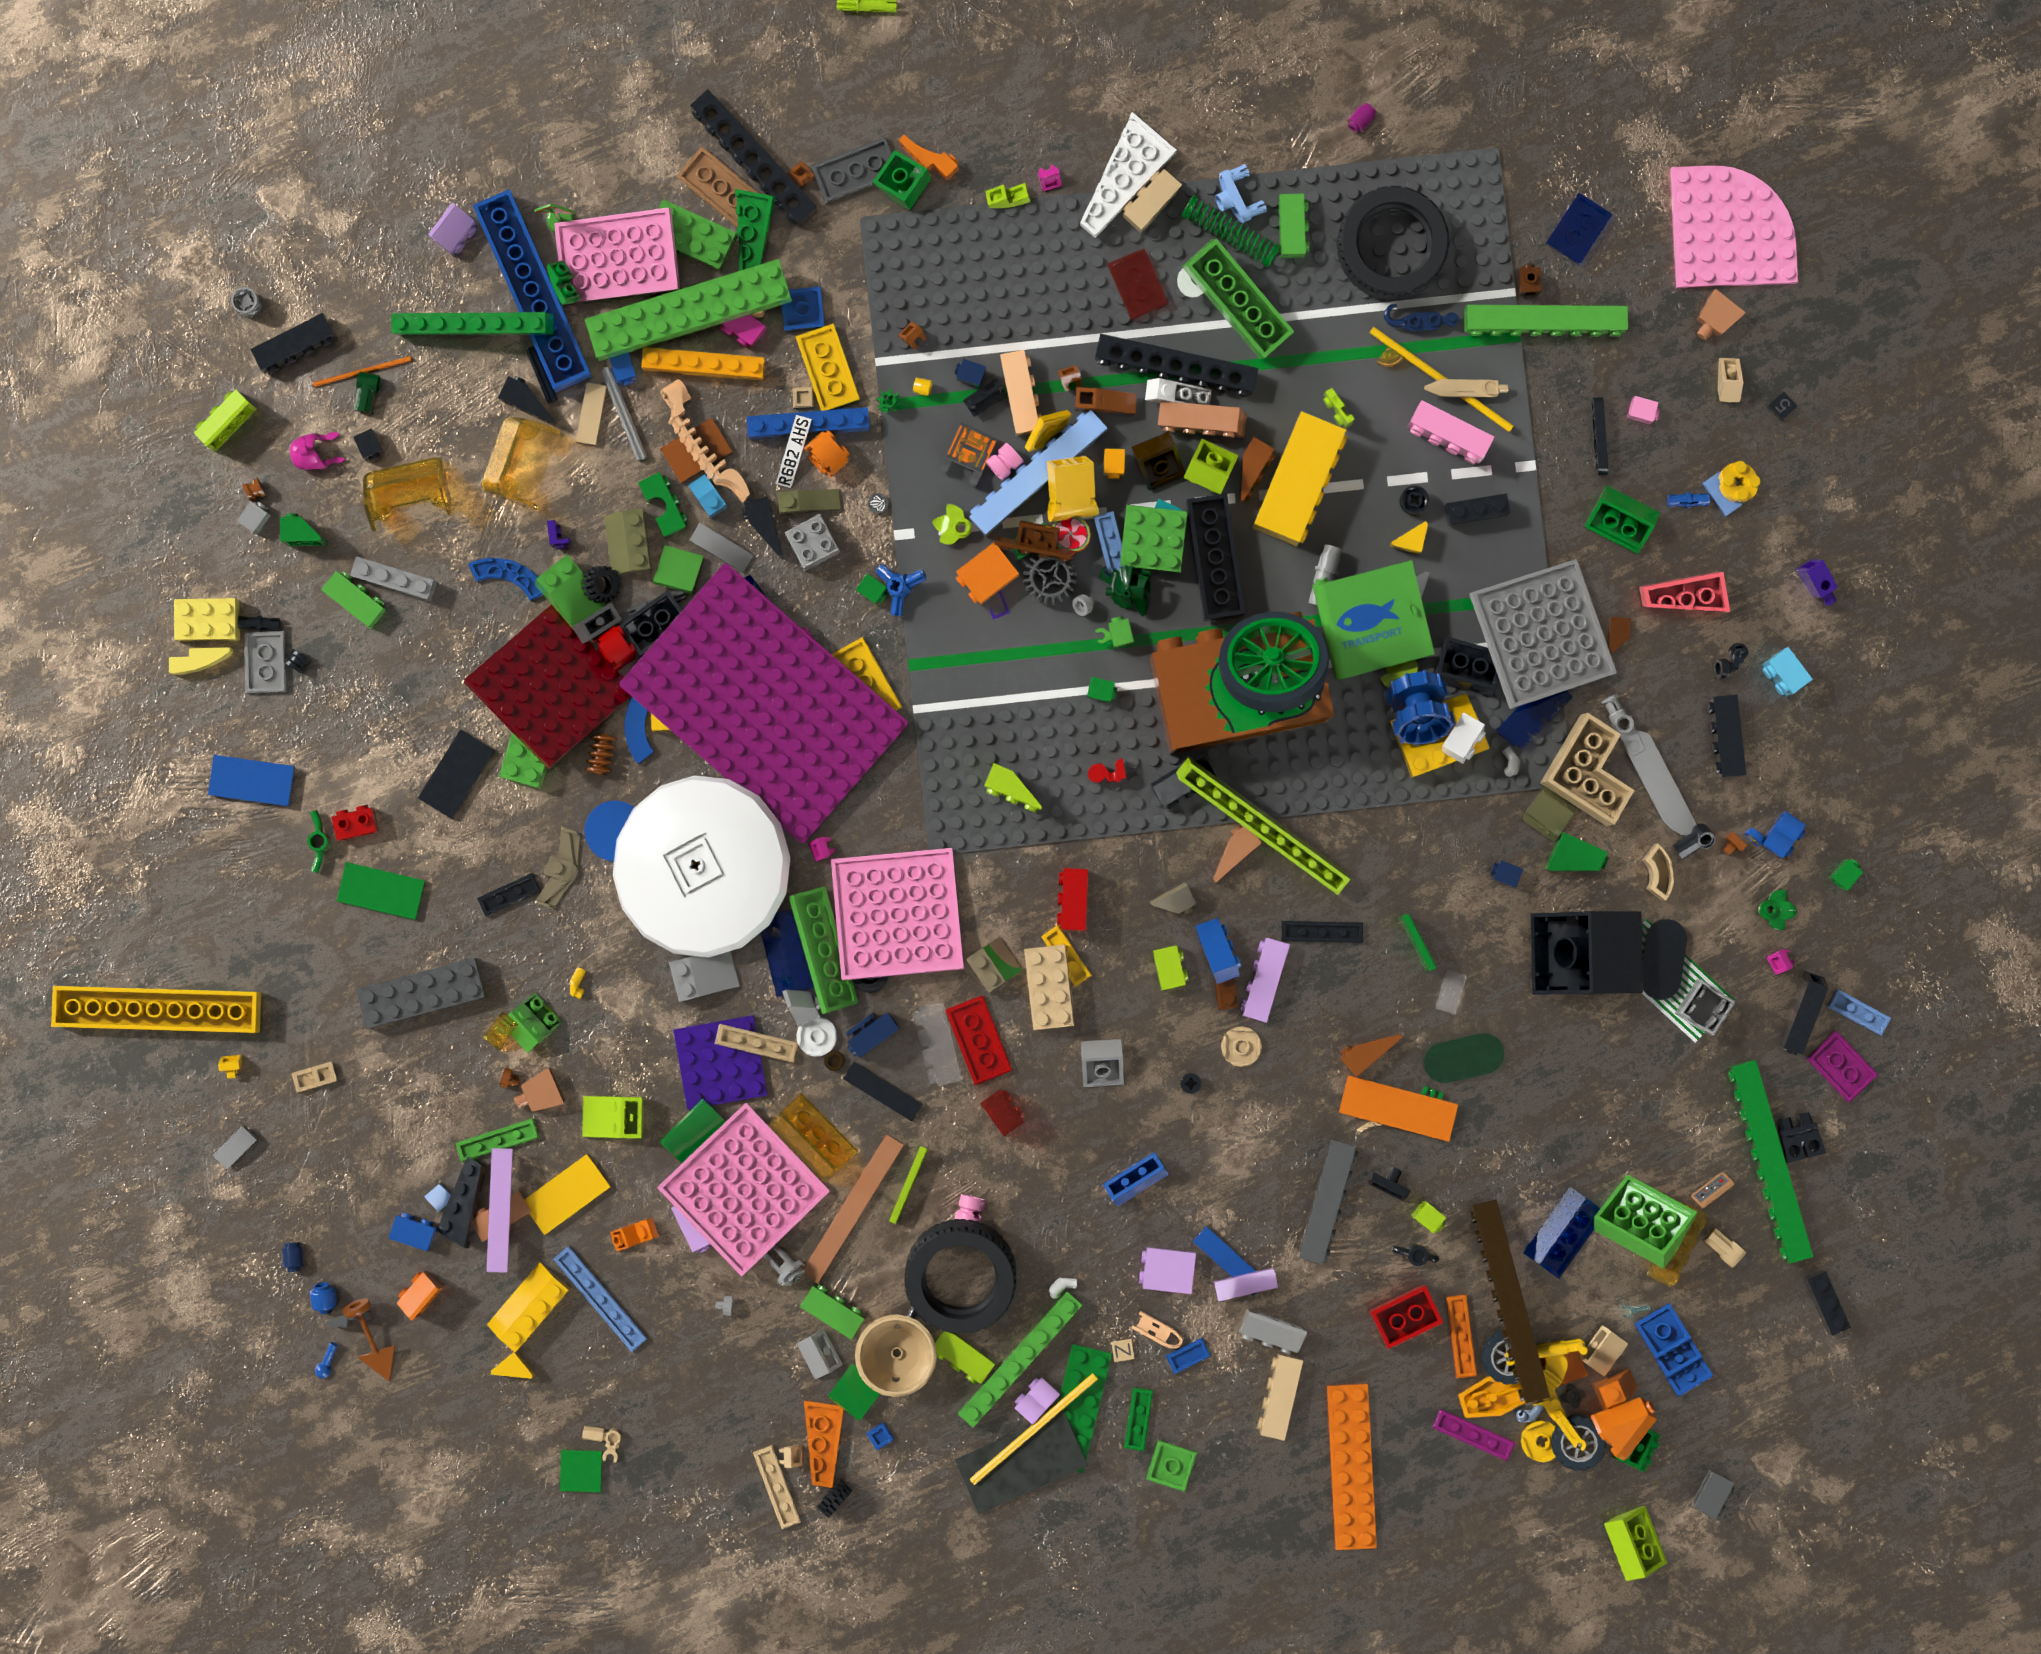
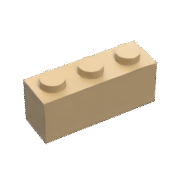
M1165 169L1161 173L1157 171L1150 179L1151 184L1147 188L1143 186L1137 193L1138 198L1134 202L1130 201L1123 209L1125 211L1123 218L1140 233L1144 231L1182 188V184Z

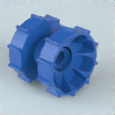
M1423 670L1422 672L1405 673L1404 676L1391 681L1389 690L1385 693L1388 705L1392 706L1394 713H1398L1395 721H1392L1394 734L1398 735L1400 743L1405 742L1418 746L1420 744L1435 743V741L1444 736L1450 735L1449 732L1452 726L1455 725L1453 712L1449 711L1447 703L1443 704L1445 696H1448L1446 682H1443L1440 673L1435 674Z

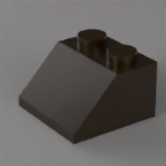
M1169 431L1131 447L1148 491L1185 476L1176 444Z

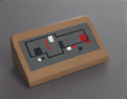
M1721 1172L1694 1192L1691 1198L1699 1208L1704 1209L1734 1186V1182L1725 1173Z

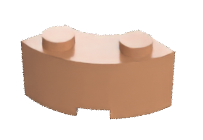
M519 1191L511 1195L510 1225L531 1212ZM485 1207L475 1213L476 1217L472 1220L474 1229L482 1242L488 1239L489 1209L487 1210Z

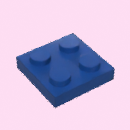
M821 287L788 289L792 302L782 305L784 331L824 327Z

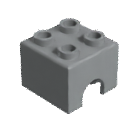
M821 514L784 532L804 571L840 553Z
M1697 979L1675 1014L1708 1036H1714L1732 1009L1735 1001L1719 993L1702 979Z

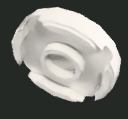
M821 1016L800 1025L796 1034L797 1043L801 1050L811 1056L827 1054L833 1049L837 1041V1031L833 1023Z

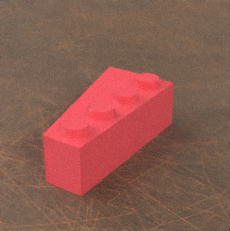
M1713 572L1639 587L1643 607L1730 612L1724 572Z

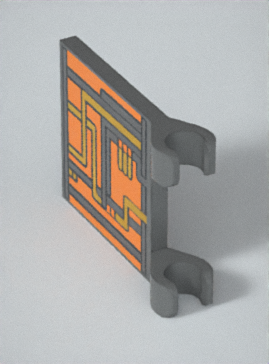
M961 422L940 466V473L946 475L952 462L973 471L969 486L976 488L986 467L985 461L990 458L998 438Z

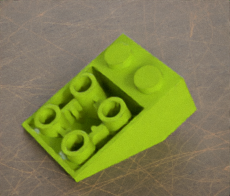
M993 763L984 788L987 789L986 792L995 797H998L999 794L1006 797L1005 801L1017 805L1018 802L1025 805L1024 809L1031 812L1041 811L1042 806L1015 773Z
M583 1096L582 1137L644 1138V1097Z

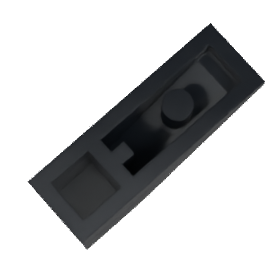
M508 376L498 399L555 427L556 422L525 384L526 381L518 376H514V378Z
M768 497L744 502L745 508H742L744 520H748L750 525L777 556L783 558Z

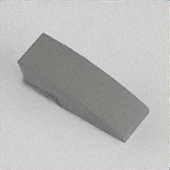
M701 523L698 524L690 538L691 543L742 573L745 572L753 558L752 554Z

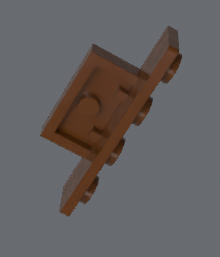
M1022 520L1019 522L1017 540L1001 536L994 540V545H998L1000 549L1011 550V548L1019 549V552L1025 554L1035 552L1041 557H1058L1061 561H1070V559L1077 555V551L1058 548L1060 528Z

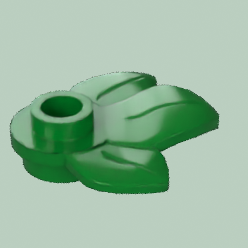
M1786 890L1772 892L1768 900L1763 901L1758 908L1759 915L1763 919L1768 920L1770 926L1775 930H1785V920L1791 919L1797 914L1796 907L1792 903L1786 902ZM1769 906L1771 908V913H1769L1767 910Z

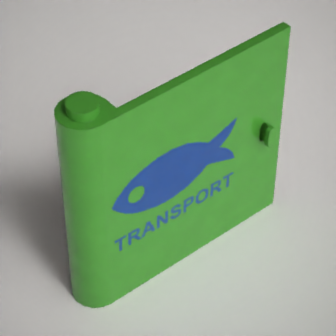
M1412 560L1334 581L1323 577L1316 579V583L1312 585L1335 679H1344L1435 655Z

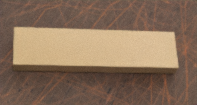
M719 1024L715 1040L716 1045L794 1063L798 1046L797 1042Z
M773 1445L754 1451L755 1460L781 1529L800 1523V1516Z

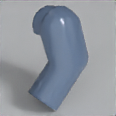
M1537 1405L1532 1410H1518L1516 1418L1521 1423L1535 1422L1545 1408L1542 1405Z

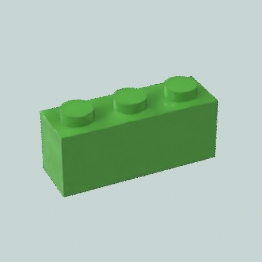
M1304 193L1280 194L1278 198L1280 258H1304L1306 252H1309V239H1305V232L1309 231V221L1305 219V212H1308V199H1304Z
M335 571L321 590L372 629L387 611L382 607L385 603L376 596L373 599L368 596L367 593L369 591L361 584H358V586L354 585L351 582L353 578L346 572L339 573Z
M820 1284L818 1286L813 1285L800 1307L852 1340L865 1319L862 1316L864 1312L855 1306L851 1309L845 1305L846 1301L838 1295L835 1298L829 1295V1290Z

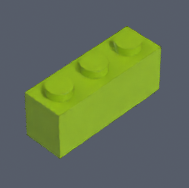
M942 1331L934 1342L937 1357L941 1360L946 1358L951 1362L949 1364L950 1367L957 1372L960 1370L967 1374L966 1378L974 1384L977 1382L981 1384L995 1366L993 1360L956 1333Z

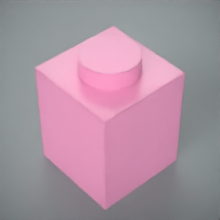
M1634 396L1627 418L1650 425L1653 420L1657 421L1660 409L1657 406L1659 402Z

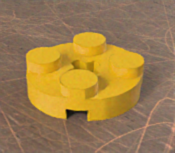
M1743 461L1727 465L1722 469L1718 478L1720 479L1719 489L1722 495L1732 502L1738 501L1742 503L1748 501L1756 494L1760 485V478ZM1735 478L1740 479L1742 485L1737 486Z
M1542 1420L1527 1425L1521 1433V1446L1524 1453L1531 1459L1539 1462H1548L1554 1459L1555 1455L1552 1450L1551 1440L1555 1426L1549 1421ZM1539 1436L1547 1438L1543 1447L1540 1444H1536Z

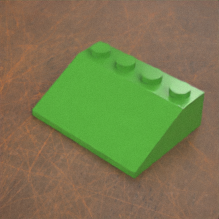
M1627 1174L1595 1215L1594 1231L1664 1269L1676 1254L1696 1218L1697 1212Z

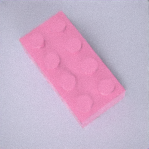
M1423 400L1417 406L1407 426L1411 434L1417 437L1422 435L1428 438L1429 443L1435 446L1440 444L1446 447L1447 452L1453 455L1458 453L1465 457V461L1474 465L1475 463L1479 464L1484 459L1494 439V436Z

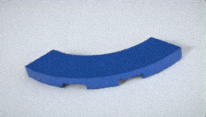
M484 558L468 563L476 582L486 579H503L519 586L530 601L544 596L535 586L538 576L520 563L501 558Z
M632 697L626 710L624 729L628 748L639 765L654 751L646 736L645 720L648 710Z

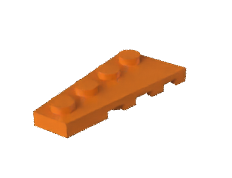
M804 1400L812 1485L832 1488L844 1409L836 1404Z

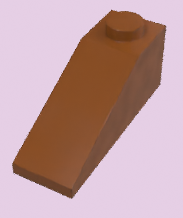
M1400 1034L1357 1044L1353 1047L1348 1045L1340 1052L1342 1056L1339 1059L1355 1077H1358L1403 1037Z

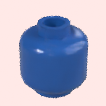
M328 1282L315 1284L314 1288L309 1292L312 1309L319 1311L320 1314L332 1312V1309L338 1304L335 1287Z

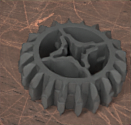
M1037 553L1039 560L1036 561L1031 557L1030 561L1033 563V566L1030 564L1025 565L1030 570V572H1023L1024 576L1029 577L1024 579L1023 583H1030L1025 590H1033L1030 597L1033 598L1037 594L1036 602L1038 603L1041 601V598H1044V605L1048 604V599H1052V605H1055V598H1058L1059 602L1062 603V595L1069 598L1070 595L1067 590L1071 592L1075 590V588L1070 586V584H1077V580L1071 579V577L1077 576V572H1070V570L1075 568V565L1067 566L1070 561H1061L1055 556L1042 558ZM1045 562H1055L1049 570L1037 568ZM1060 565L1067 574V582L1062 581L1057 576ZM1055 569L1053 578L1056 581L1048 582L1045 587L1047 578L1044 575L1047 573L1049 575ZM1034 573L1043 580L1040 590L1034 584ZM1055 585L1063 588L1057 593L1046 594L1050 586Z

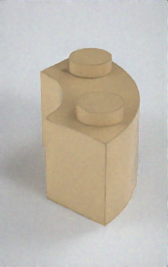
M1654 844L1642 859L1650 874L1646 890L1661 901H1666L1674 883L1672 862L1666 851L1659 844Z

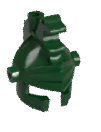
M1124 565V567L1120 566L1119 570L1114 568L1112 574H1108L1106 566H1104L1099 578L1112 586V588H1106V596H1111L1114 604L1119 605L1121 608L1129 609L1133 607L1142 617L1145 616L1151 599V572L1143 569V575H1139L1136 573L1133 565Z

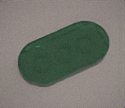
M1475 1034L1434 1044L1426 1052L1423 1065L1425 1072L1433 1080L1440 1083L1454 1082L1492 1073L1497 1070L1504 1059V1048L1499 1039L1491 1034Z

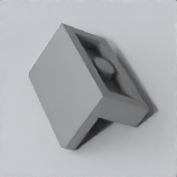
M825 1329L797 1343L815 1379L829 1374L843 1365Z

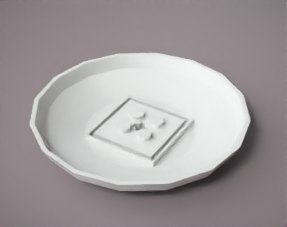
M691 776L661 785L633 808L616 840L613 879L622 910L643 937L673 954L709 958L742 948L770 925L787 893L790 854L781 823L760 796L729 779ZM694 860L701 863L698 866V871L691 868Z

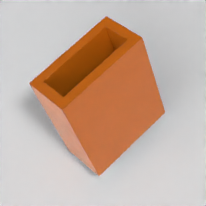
M993 542L956 571L958 576L955 579L962 588L964 586L970 591L968 596L974 603L979 602L982 605L1019 577V573L1000 548L994 545Z

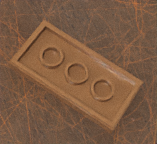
M703 146L699 148L676 175L677 179L736 228L738 227V217L736 215L737 198L735 196V189L758 193Z

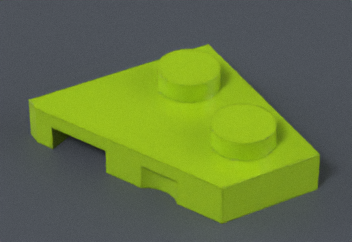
M1333 388L1327 390L1324 393L1325 398L1323 401L1327 408H1332L1336 414L1334 415L1336 423L1346 429L1352 425L1355 419L1352 414L1349 415L1347 413L1344 403Z

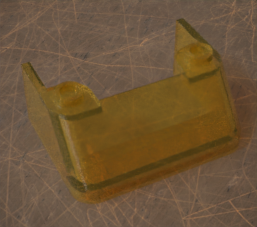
M512 416L506 418L502 423L484 473L482 488L491 495L537 510L538 506L534 502L516 496L518 484L513 478L507 476L520 438L532 440L538 435L539 431L562 439L564 434L558 429L533 420Z
M434 457L371 471L363 477V506L372 532L376 531V520H385L391 514L392 508L430 500L434 506H445L447 515L452 514L450 492L443 462L440 458Z

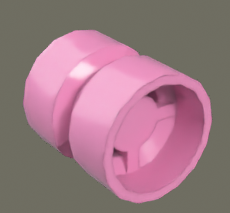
M1005 443L998 450V456L993 455L985 461L988 467L1002 481L1011 474V468L1016 470L1024 462L1008 443Z
M961 1194L958 1204L961 1208L956 1212L955 1219H970L979 1221L981 1224L982 1217L980 1213L984 1212L986 1200Z

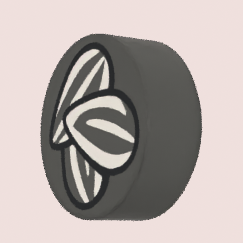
M873 494L868 500V507L874 514H882L888 508V500L883 494Z

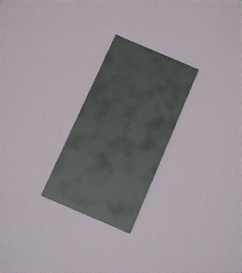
M1064 1411L1052 1418L976 1485L970 1481V1478L1029 1427L955 1459L978 1514L1088 1466Z

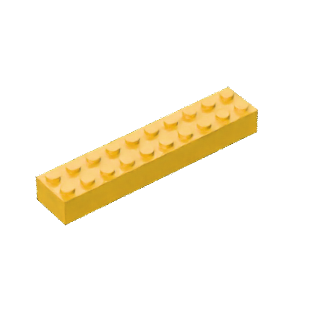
M53 986L51 1027L260 1033L261 992Z

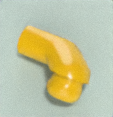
M577 967L570 980V994L573 998L576 997L577 999H581L584 994V989L579 988L586 973L585 970Z

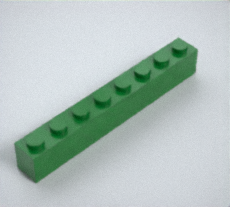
M547 312L391 313V334L553 335V314Z

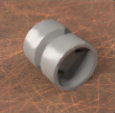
M248 287L238 288L231 296V303L234 309L246 318L256 317L262 310L263 303L261 298Z

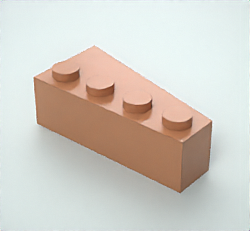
M1160 402L1158 426L1164 432L1175 433V430L1183 431L1185 434L1203 433L1206 436L1219 435L1228 438H1245L1247 414L1241 408Z

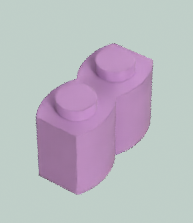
M1043 1377L1039 1380L1035 1378L1028 1386L1030 1388L1029 1392L1026 1395L1021 1393L1014 1401L1017 1404L1014 1408L1032 1425L1060 1395Z

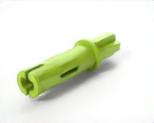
M837 0V10L856 11V13L858 11L896 13L897 0Z

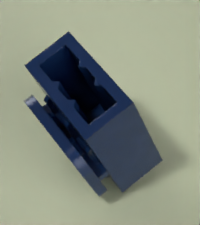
M873 1012L845 1033L847 1036L854 1034V1037L848 1041L850 1045L847 1047L854 1057L857 1055L859 1058L863 1057L900 1029L889 1012L876 1021H873V1018L877 1014Z

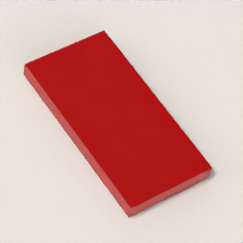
M983 995L945 1010L974 1085L1013 1071Z

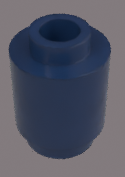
M300 1242L284 1243L282 1259L283 1268H287V1272L300 1271V1267H304L303 1247H300Z

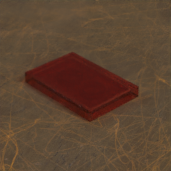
M1145 248L1107 264L1130 320L1168 305Z

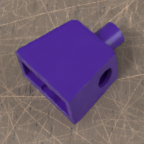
M1811 559L1796 569V572L1813 597L1822 598L1826 606L1837 601L1832 591L1838 587L1824 560Z

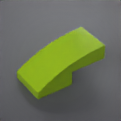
M1026 183L1006 189L1003 184L985 191L989 208H1009L1031 202Z

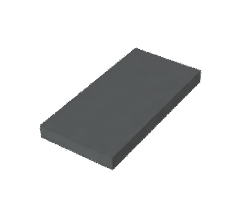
M886 137L811 165L825 204L874 186L873 180L892 155Z

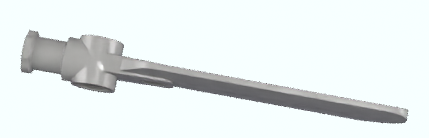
M1617 693L1605 698L1601 703L1605 704L1610 714L1609 719L1612 723V729L1621 734L1619 739L1662 821L1677 834L1689 835L1697 824L1652 737L1648 733L1635 729L1634 721L1628 715L1626 709L1622 708L1617 699ZM1621 719L1627 722V727L1624 730L1620 729L1618 725Z

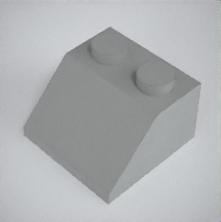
M1121 1039L1081 1041L1083 1087L1124 1085Z

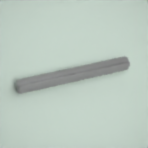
M611 367L603 368L601 370L602 376L638 462L643 461L647 458V455Z

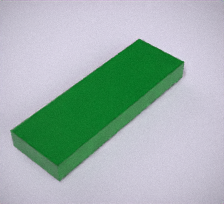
M1133 1387L1124 1448L1145 1450L1153 1396L1152 1389Z

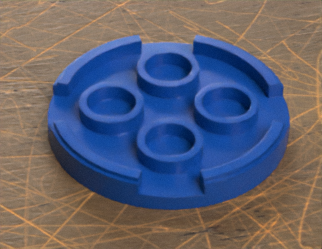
M607 801L598 805L589 814L584 829L585 839L589 848L598 857L614 861L616 840L634 808L632 805L622 801Z

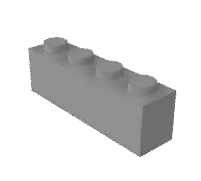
M360 557L355 558L350 574L355 579L427 601H432L437 585L435 580Z

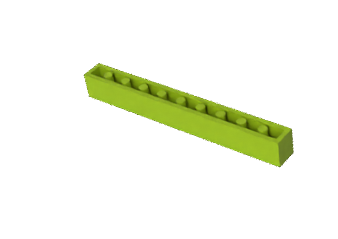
M1190 757L1177 770L1176 774L1180 781L1337 895L1351 880L1345 870Z

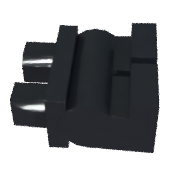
M1809 1112L1797 1115L1800 1124L1797 1127H1793L1791 1117L1779 1120L1780 1131H1778V1136L1780 1137V1144L1786 1163L1826 1154L1817 1122H1813Z

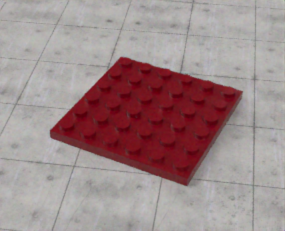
M552 604L463 681L548 769L631 697L630 694L620 687V681L623 677L618 672L615 673L613 671L614 667L588 641L582 644L575 631Z

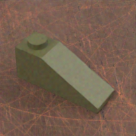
M839 489L797 490L777 493L781 516L841 510Z

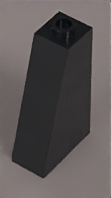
M1807 971L1804 972L1782 1040L1783 1048L1790 1054H1804L1829 989L1825 977Z

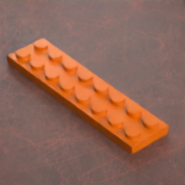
M1368 1384L1326 1385L1335 1550L1377 1548Z

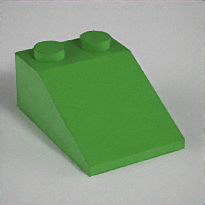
M567 554L536 578L535 586L572 628L573 625L601 609L605 604L604 602L595 603L588 599L589 596L584 595L587 591L582 590V586H585V583H582V579L586 578L583 576L584 574Z

